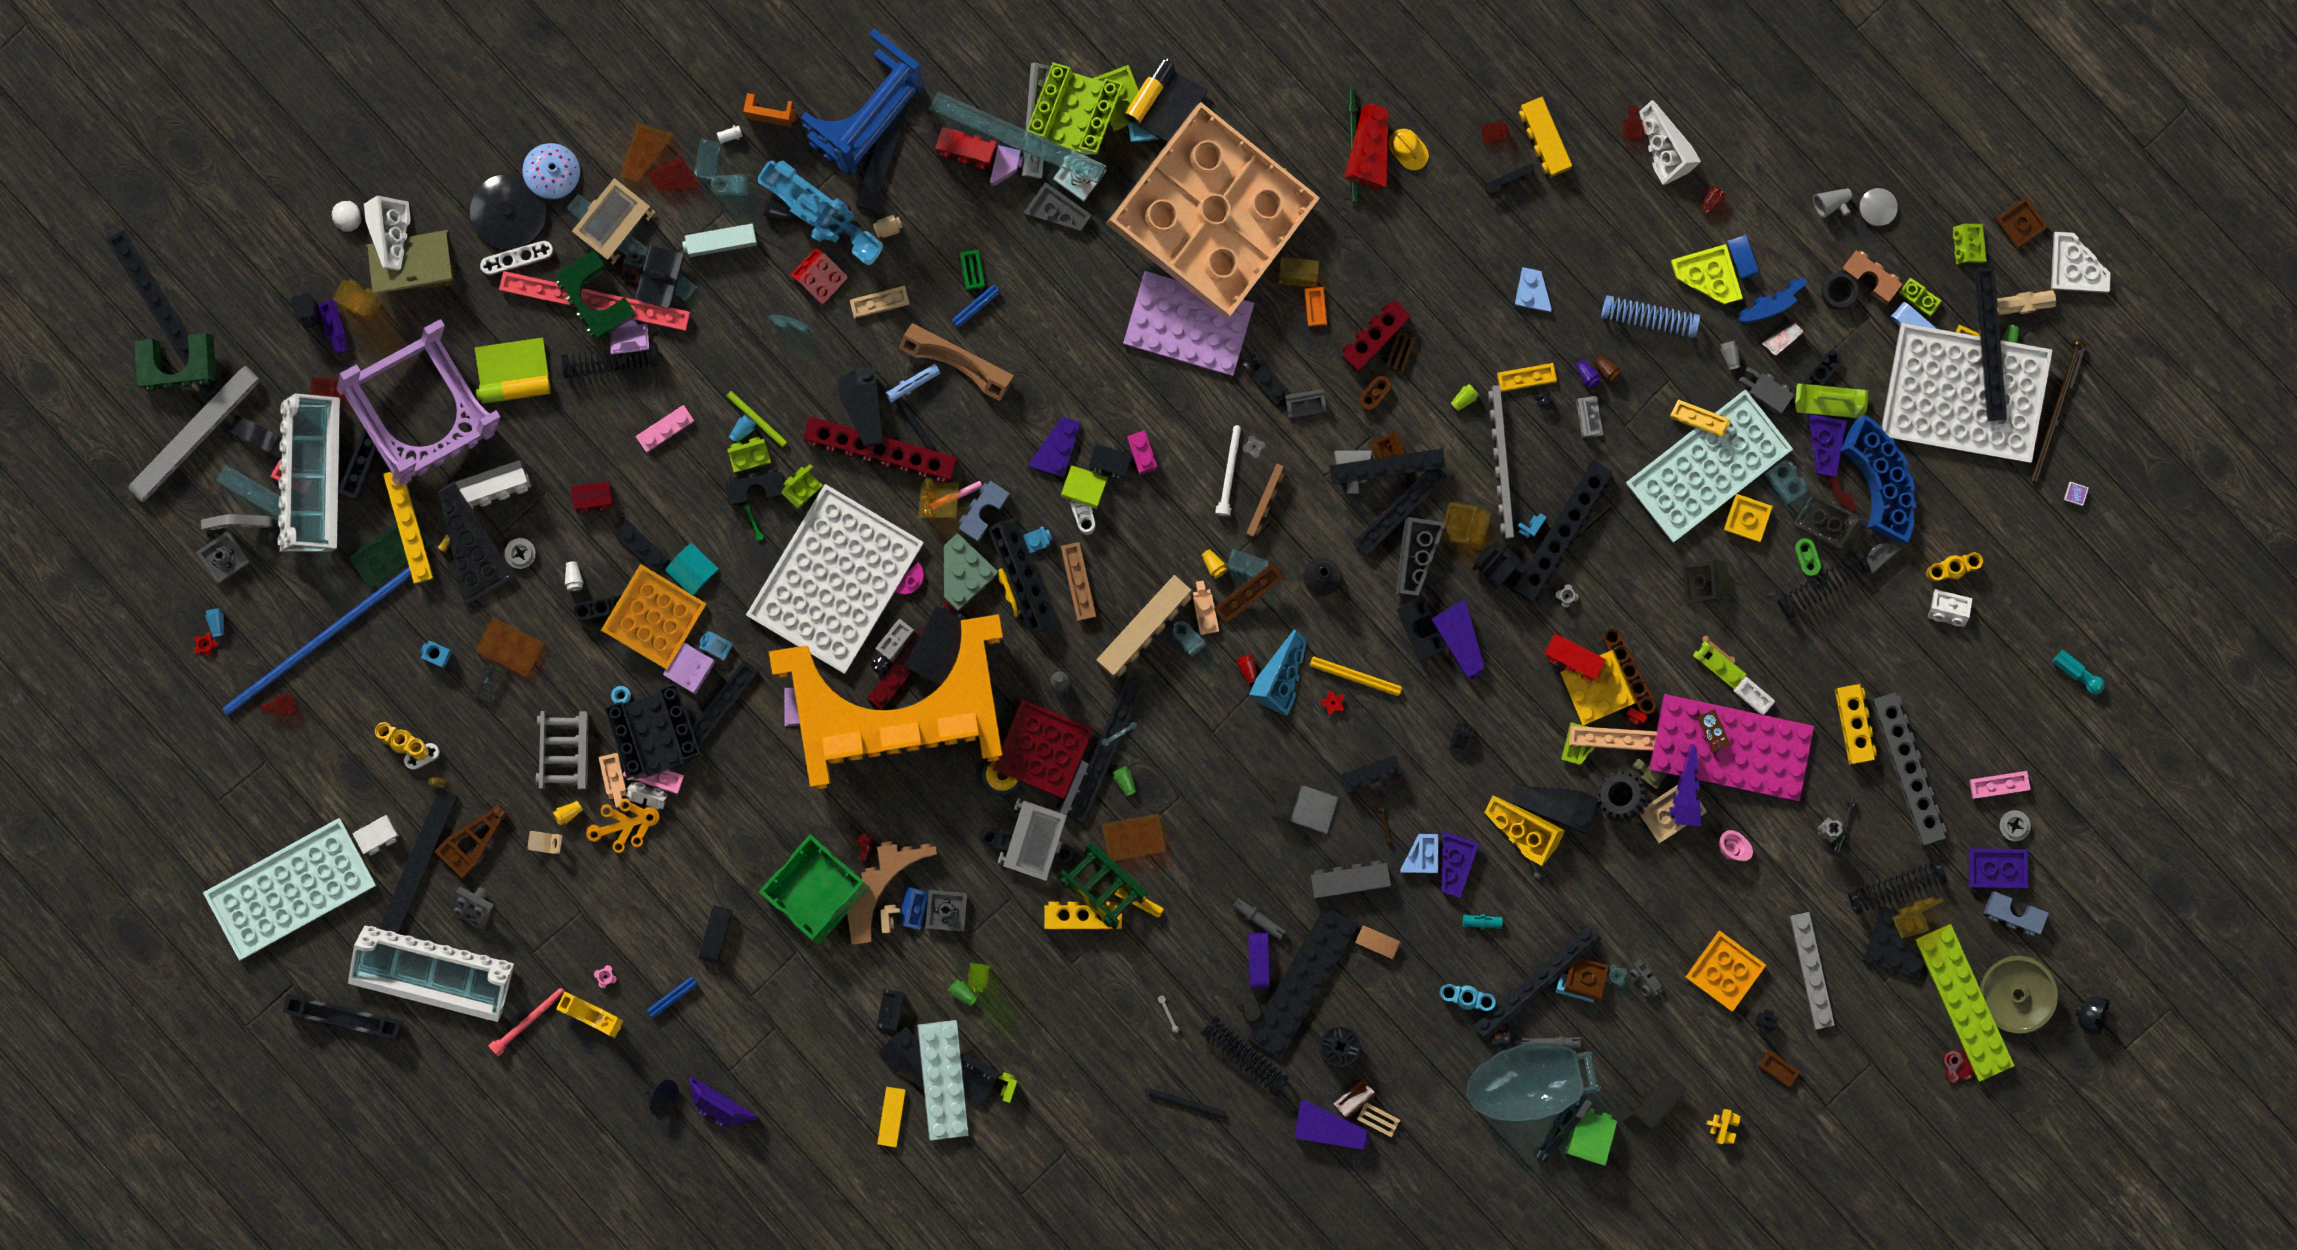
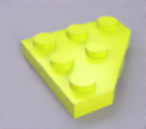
M1726 244L1671 260L1673 271L1678 281L1723 305L1743 299Z

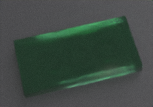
M397 524L349 557V560L370 589L408 564ZM419 525L425 550L427 551L434 544Z

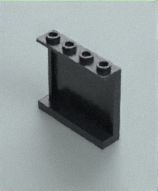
M942 604L934 606V610L912 653L903 666L938 686H941L947 679L957 661L961 645V620L968 619L960 613H957V615L950 613L951 609ZM999 639L1000 643L988 645V641L984 642L989 670L1004 643L1002 639Z

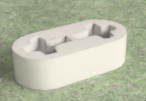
M432 743L425 744L427 748L430 747L436 750L433 753L434 756L428 755L422 761L417 760V765L414 766L409 764L411 756L406 755L404 758L405 765L409 769L416 770L436 760L440 755L438 746ZM421 747L415 749L414 753L419 752Z

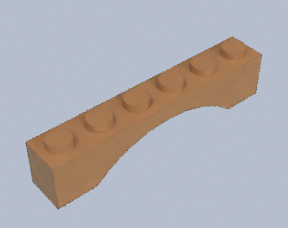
M913 323L904 334L898 348L913 357L934 359L954 366L968 375L980 387L983 393L999 401L1008 390L1014 376Z

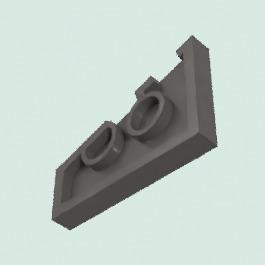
M1046 182L1024 212V214L1082 231L1092 217L1090 213Z

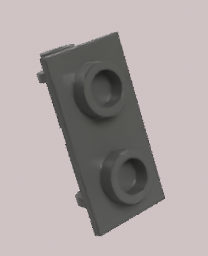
M1639 959L1633 965L1626 968L1631 979L1638 984L1642 994L1649 1000L1663 991L1662 985L1654 975L1650 978L1647 977L1651 970L1644 961L1642 962Z

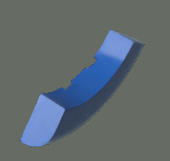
M1863 414L1851 427L1841 452L1857 464L1868 483L1872 507L1867 528L1889 540L1908 543L1914 526V509L1916 508L1913 477L1910 476L1907 460L1902 451L1900 452L1895 445L1894 439L1889 437L1879 424Z

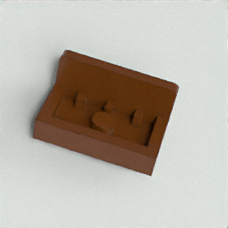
M1398 432L1369 441L1375 459L1405 454Z

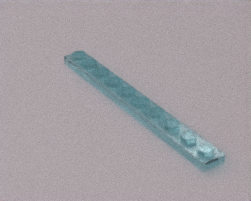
M937 92L930 106L931 111L1096 184H1099L1107 168L1102 163L941 92Z

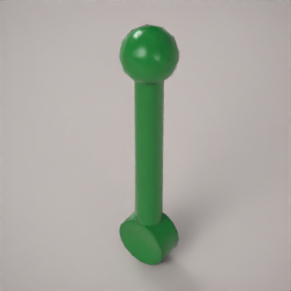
M745 503L743 509L747 511L756 532V539L760 541L764 536L757 527L750 511V504Z

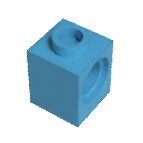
M428 641L427 644L424 643L420 651L423 660L444 669L452 653L450 649ZM433 649H438L440 652L436 659L430 657Z

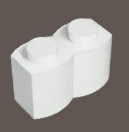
M385 815L354 832L353 836L363 854L371 856L380 851V846L384 844L389 846L395 843L399 834L390 817Z

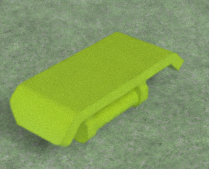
M1797 384L1795 406L1799 413L1859 418L1867 411V390Z

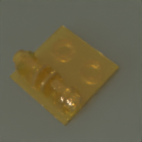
M926 478L921 483L918 518H956L959 483H934L932 478Z

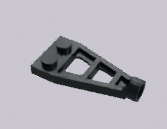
M1573 1087L1567 1093L1565 1101L1542 1146L1537 1147L1533 1153L1540 1160L1547 1162L1549 1157L1552 1156L1581 1121L1593 1103L1581 1090ZM1569 1110L1574 1113L1573 1117L1564 1125L1563 1122Z

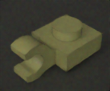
M1637 759L1633 764L1636 769L1643 773L1640 778L1654 789L1658 788L1667 773L1649 770L1650 765L1647 766L1640 759Z

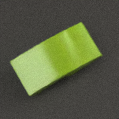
M1909 278L1899 291L1903 298L1930 318L1942 303V300L1928 292L1924 286L1912 278Z

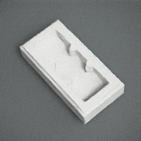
M1746 676L1734 689V692L1761 715H1764L1775 702L1774 699Z

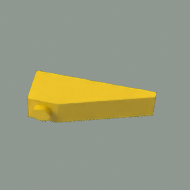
M1492 796L1484 812L1509 837V840L1521 850L1525 857L1541 866L1544 865L1558 847L1565 832L1564 829L1496 796Z

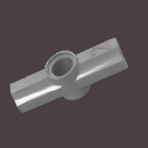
M1828 817L1817 828L1819 831L1818 836L1821 839H1828L1832 843L1842 833V824L1838 820L1833 821Z

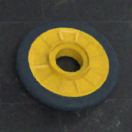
M986 761L982 768L981 778L989 792L998 796H1006L1018 790L1022 782L1009 777L1005 780H999L997 772L993 771L996 761Z

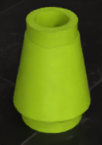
M1468 384L1460 390L1451 404L1459 411L1476 401L1479 394Z

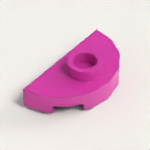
M919 562L904 575L895 590L897 594H912L920 588L923 583L924 574Z

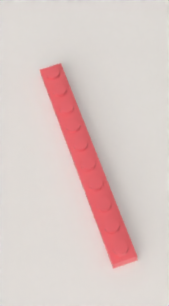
M503 271L500 291L571 306L566 299L568 293L565 289L561 290L556 282ZM583 288L581 292L584 305L593 310H604L624 298ZM626 298L637 315L633 318L634 320L686 331L690 312Z

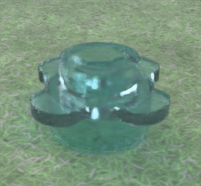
M1611 965L1606 981L1623 986L1625 975L1628 973L1627 969Z

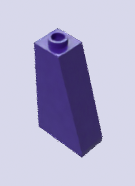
M1464 599L1432 618L1431 623L1436 631L1440 633L1444 644L1465 678L1471 677L1474 680L1482 675L1481 670L1484 669L1467 603Z
M1300 1100L1294 1138L1363 1150L1364 1146H1368L1370 1135L1367 1134V1130L1305 1100Z

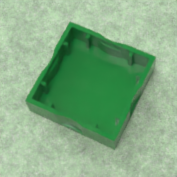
M810 834L793 852L788 862L760 889L759 893L819 945L870 887Z

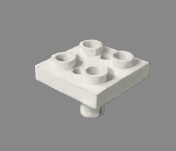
M1072 152L1053 180L1084 202L1106 173V170L1086 155Z

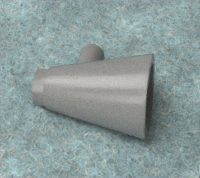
M1847 188L1814 194L1813 204L1817 213L1822 218L1827 217L1838 208L1844 216L1850 214V210L1845 203L1852 199V193Z

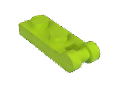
M1705 640L1701 644V649L1696 651L1693 656L1735 689L1747 674ZM1708 651L1713 654L1709 660L1705 657Z

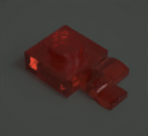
M1637 106L1628 107V119H1623L1622 139H1642V120H1637Z
M293 693L273 696L274 702L260 704L263 713L275 710L278 716L296 712Z

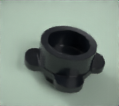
M876 657L875 660L871 661L870 666L873 671L878 674L887 673L889 663L886 660Z

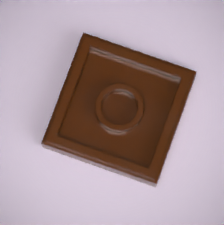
M2024 197L1995 218V221L2016 249H2019L2048 228V225L2027 197Z
M1580 958L1568 969L1564 991L1601 1002L1609 965Z

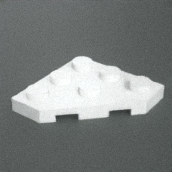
M2054 232L2051 289L2109 293L2110 272L2099 263L2094 254L2080 242L2074 233Z

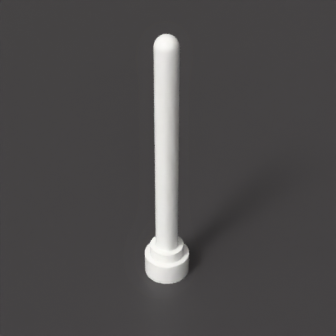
M1238 425L1233 428L1222 498L1215 511V514L1220 516H1230L1231 514L1230 504L1228 503L1241 431Z

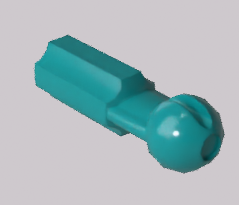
M2063 649L2053 659L2052 663L2074 680H2079L2083 683L2089 693L2098 695L2104 690L2105 683L2103 679L2093 676L2085 670V666Z

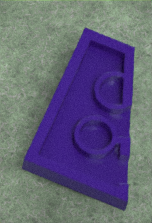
M1808 414L1816 474L1835 478L1847 421Z
M1062 417L1027 467L1064 477L1080 422Z
M1444 831L1442 892L1461 899L1480 844Z

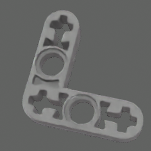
M221 515L202 519L201 530H218L233 526L273 527L272 516Z

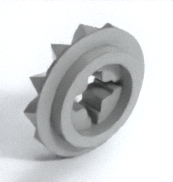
M517 538L506 546V561L514 568L523 569L529 567L535 559V548L527 539ZM516 547L521 551L526 550L523 554L525 560L515 557L517 555Z
M2009 811L2000 820L1999 829L2008 840L2020 841L2030 832V820L2021 811ZM2017 820V825L2022 829H2015L2012 833V827L2007 823H2014Z

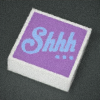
M2069 482L2064 501L2083 506L2089 487Z

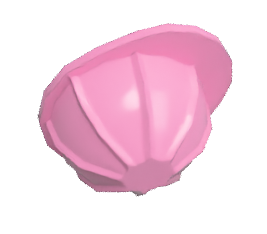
M1728 830L1720 837V853L1726 859L1736 861L1751 859L1753 855L1752 846L1739 832Z

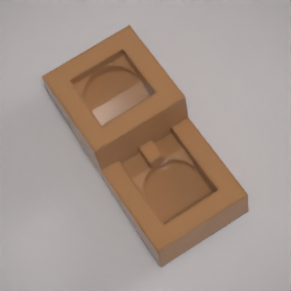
M1363 925L1355 943L1390 959H1394L1401 942Z

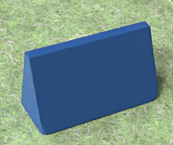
M906 888L898 925L921 930L929 892Z

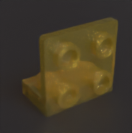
M1933 896L1925 900L1921 899L1912 903L1913 906L1911 907L1908 906L1898 910L1899 914L1892 918L1901 938L1928 931L1927 921L1922 912L1943 902V898L1935 899Z

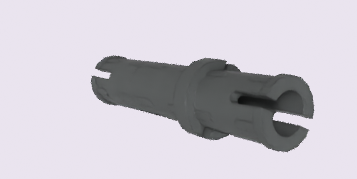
M1239 897L1233 904L1232 908L1246 916V920L1250 919L1278 941L1286 932V930L1258 912L1255 906L1251 907Z
M1580 1037L1522 1038V1051L1581 1049Z

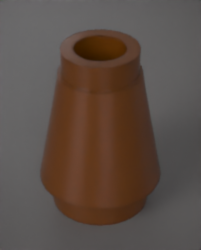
M1600 355L1594 361V364L1606 381L1609 380L1613 383L1622 374L1619 370L1620 367L1603 355Z

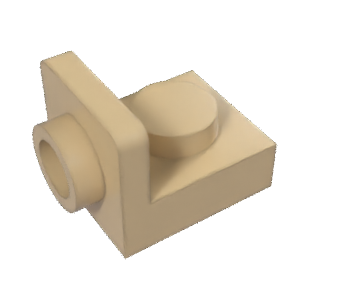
M896 905L884 906V910H880L883 934L891 933L890 929L894 928L893 917H889V914L901 913L900 908H896Z

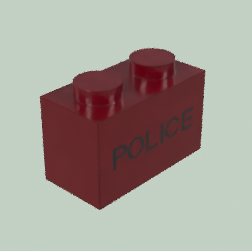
M609 481L571 487L573 508L575 511H579V514L590 513V509L597 508L598 511H607L609 507L614 506L611 483Z

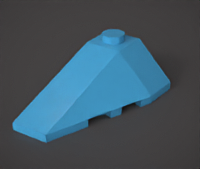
M1297 630L1292 631L1256 678L1249 694L1259 704L1286 716L1295 700V682L1299 681L1300 676L1297 674L1298 667L1303 662L1307 642Z

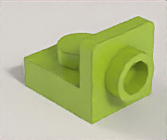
M1004 1072L1003 1076L998 1075V1079L1007 1081L1008 1085H1003L1000 1096H1003V1101L1010 1103L1017 1080H1014V1075Z

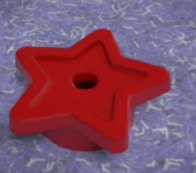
M209 632L203 637H194L196 642L194 653L203 652L207 657H210L211 650L218 646L217 642L211 640Z
M1329 690L1327 698L1322 700L1320 704L1327 708L1328 715H1331L1335 710L1344 711L1341 704L1344 695H1335Z

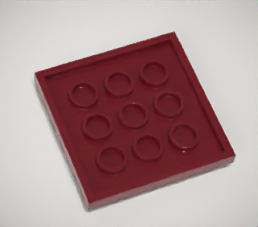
M1022 699L1002 746V756H999L993 771L1064 800L1093 728Z

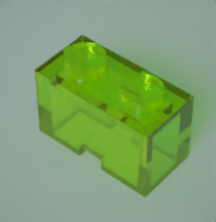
M970 963L967 986L971 987V991L983 992V989H988L990 965Z

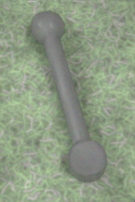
M1159 996L1158 1002L1162 1004L1172 1025V1032L1178 1033L1179 1027L1176 1026L1165 1003V997Z

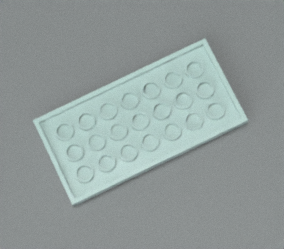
M1746 389L1715 413L1731 420L1723 438L1695 428L1625 483L1672 543L1793 450Z
M338 818L208 889L203 894L235 954L241 961L377 885L341 818Z

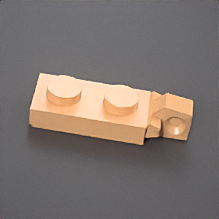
M1204 580L1196 582L1197 592H1193V601L1200 635L1219 632L1210 589L1205 590Z
M614 753L599 757L606 793L609 799H614L615 806L619 808L620 801L623 799L622 796H626V786L619 755Z

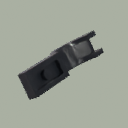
M239 415L236 419L238 421L235 427L229 430V433L282 459V451H280L281 437ZM292 443V465L305 472L314 454Z

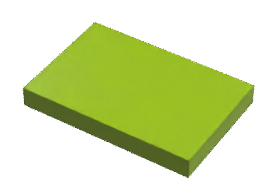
M1129 65L1093 78L1102 82L1107 78L1123 83L1110 119L1113 131L1128 126V123H1131L1124 117V113L1139 92Z

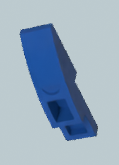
M1803 277L1800 280L1795 278L1787 285L1789 288L1785 292L1780 290L1773 296L1775 300H1772L1769 295L1765 298L1760 296L1753 302L1754 307L1750 310L1745 308L1738 314L1740 316L1737 320L1738 324L1763 321L1787 310L1798 301L1793 295L1807 284L1806 280Z

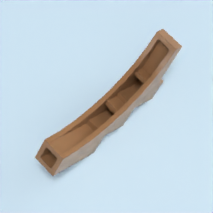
M890 841L883 842L881 847H877L880 870H877V867L866 868L865 872L861 873L862 880L870 888L847 913L852 945L872 942L871 925L873 913L886 885L908 865L923 858L937 855L936 846L932 847V844L920 845L921 849L914 850L913 846L901 848V851L898 852L897 844L893 845V842Z

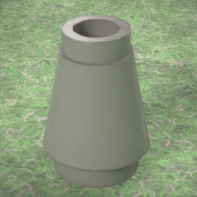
M1735 340L1720 344V351L1729 370L1740 367L1739 349Z

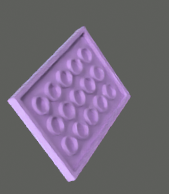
M1145 271L1123 345L1233 376L1254 303L1242 300L1232 315L1225 319L1177 280Z

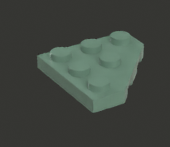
M957 533L944 545V600L958 613L998 575V571Z

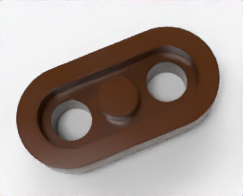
M1378 376L1365 389L1359 398V404L1364 410H1373L1388 394L1391 388L1389 379L1384 376ZM1382 383L1384 385V389H1378L1377 385ZM1366 398H1371V399H1372V403H1371V404H1367V403L1365 402V399H1366Z

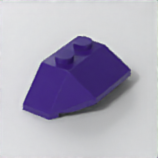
M690 1076L689 1083L694 1104L699 1108L698 1113L705 1117H708V1115L714 1117V1122L723 1128L725 1125L732 1126L757 1119L758 1116L695 1077Z

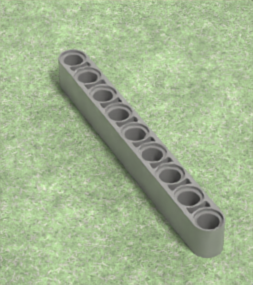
M247 366L241 368L134 479L127 489L140 502L147 500L259 383L260 378Z

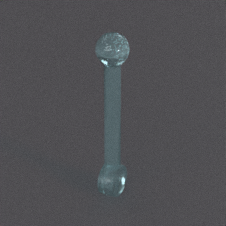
M1132 722L1130 723L1129 727L1123 729L1122 731L1118 732L1108 739H1103L1102 745L1108 746L1109 742H1111L1112 740L1118 738L1119 736L1123 735L1131 729H1136L1137 723Z

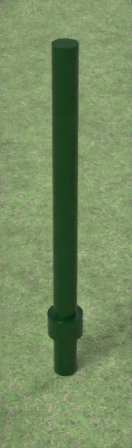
M1356 89L1348 90L1349 104H1347V113H1349L1350 153L1357 130L1356 113H1358V104H1356ZM1351 181V203H1359L1358 183Z

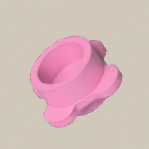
M607 965L604 969L594 972V976L598 979L601 988H605L607 984L615 983L617 980L616 976L612 973L611 966Z

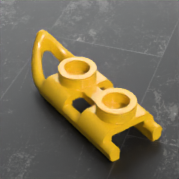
M1001 568L998 570L999 582L1005 587V597L1012 605L1014 616L1018 617L1022 613L1020 610L1018 611L1016 598L1006 573Z

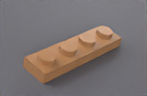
M1276 464L1246 536L1253 538L1255 534L1259 535L1262 524H1260L1261 518H1266L1270 509L1267 506L1270 499L1274 500L1278 491L1274 488L1277 482H1282L1285 472L1282 471L1284 466Z
M1080 543L1063 545L1061 550L1077 621L1094 618L1096 614Z

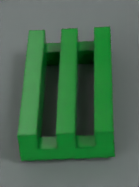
M979 249L960 252L966 291L985 288ZM976 254V260L978 265L980 277L979 284H977L975 270L973 265L972 255ZM964 256L969 258L973 285H969Z

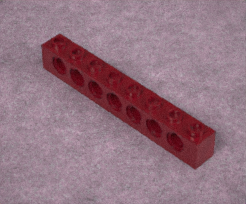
M811 416L808 418L803 439L807 441L806 444L809 446L817 447L822 445L825 446L827 451L836 452V450L843 451L845 456L854 457V455L862 457L861 460L871 463L873 460H876L882 466L891 468V465L899 467L898 470L909 473L910 470L915 471L918 476L928 478V475L936 477V481L942 483L952 480L957 457L882 437L883 444L866 446L864 450H858L856 444L861 439L856 429ZM822 431H828L830 436L828 439L822 440L819 438V434ZM840 436L848 438V442L845 445L838 444ZM878 446L884 447V454L876 455L874 453L875 448ZM896 451L903 453L901 460L893 459V454ZM915 456L922 459L921 464L918 466L911 463L912 458ZM934 461L940 463V468L937 471L929 468L930 464Z

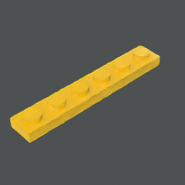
M392 472L383 474L413 582L417 584L434 579L407 484L395 486L392 481Z

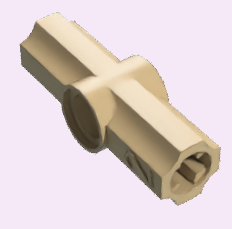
M2053 290L2038 293L2024 292L2016 296L1998 298V315L2026 314L2039 309L2056 307V296Z

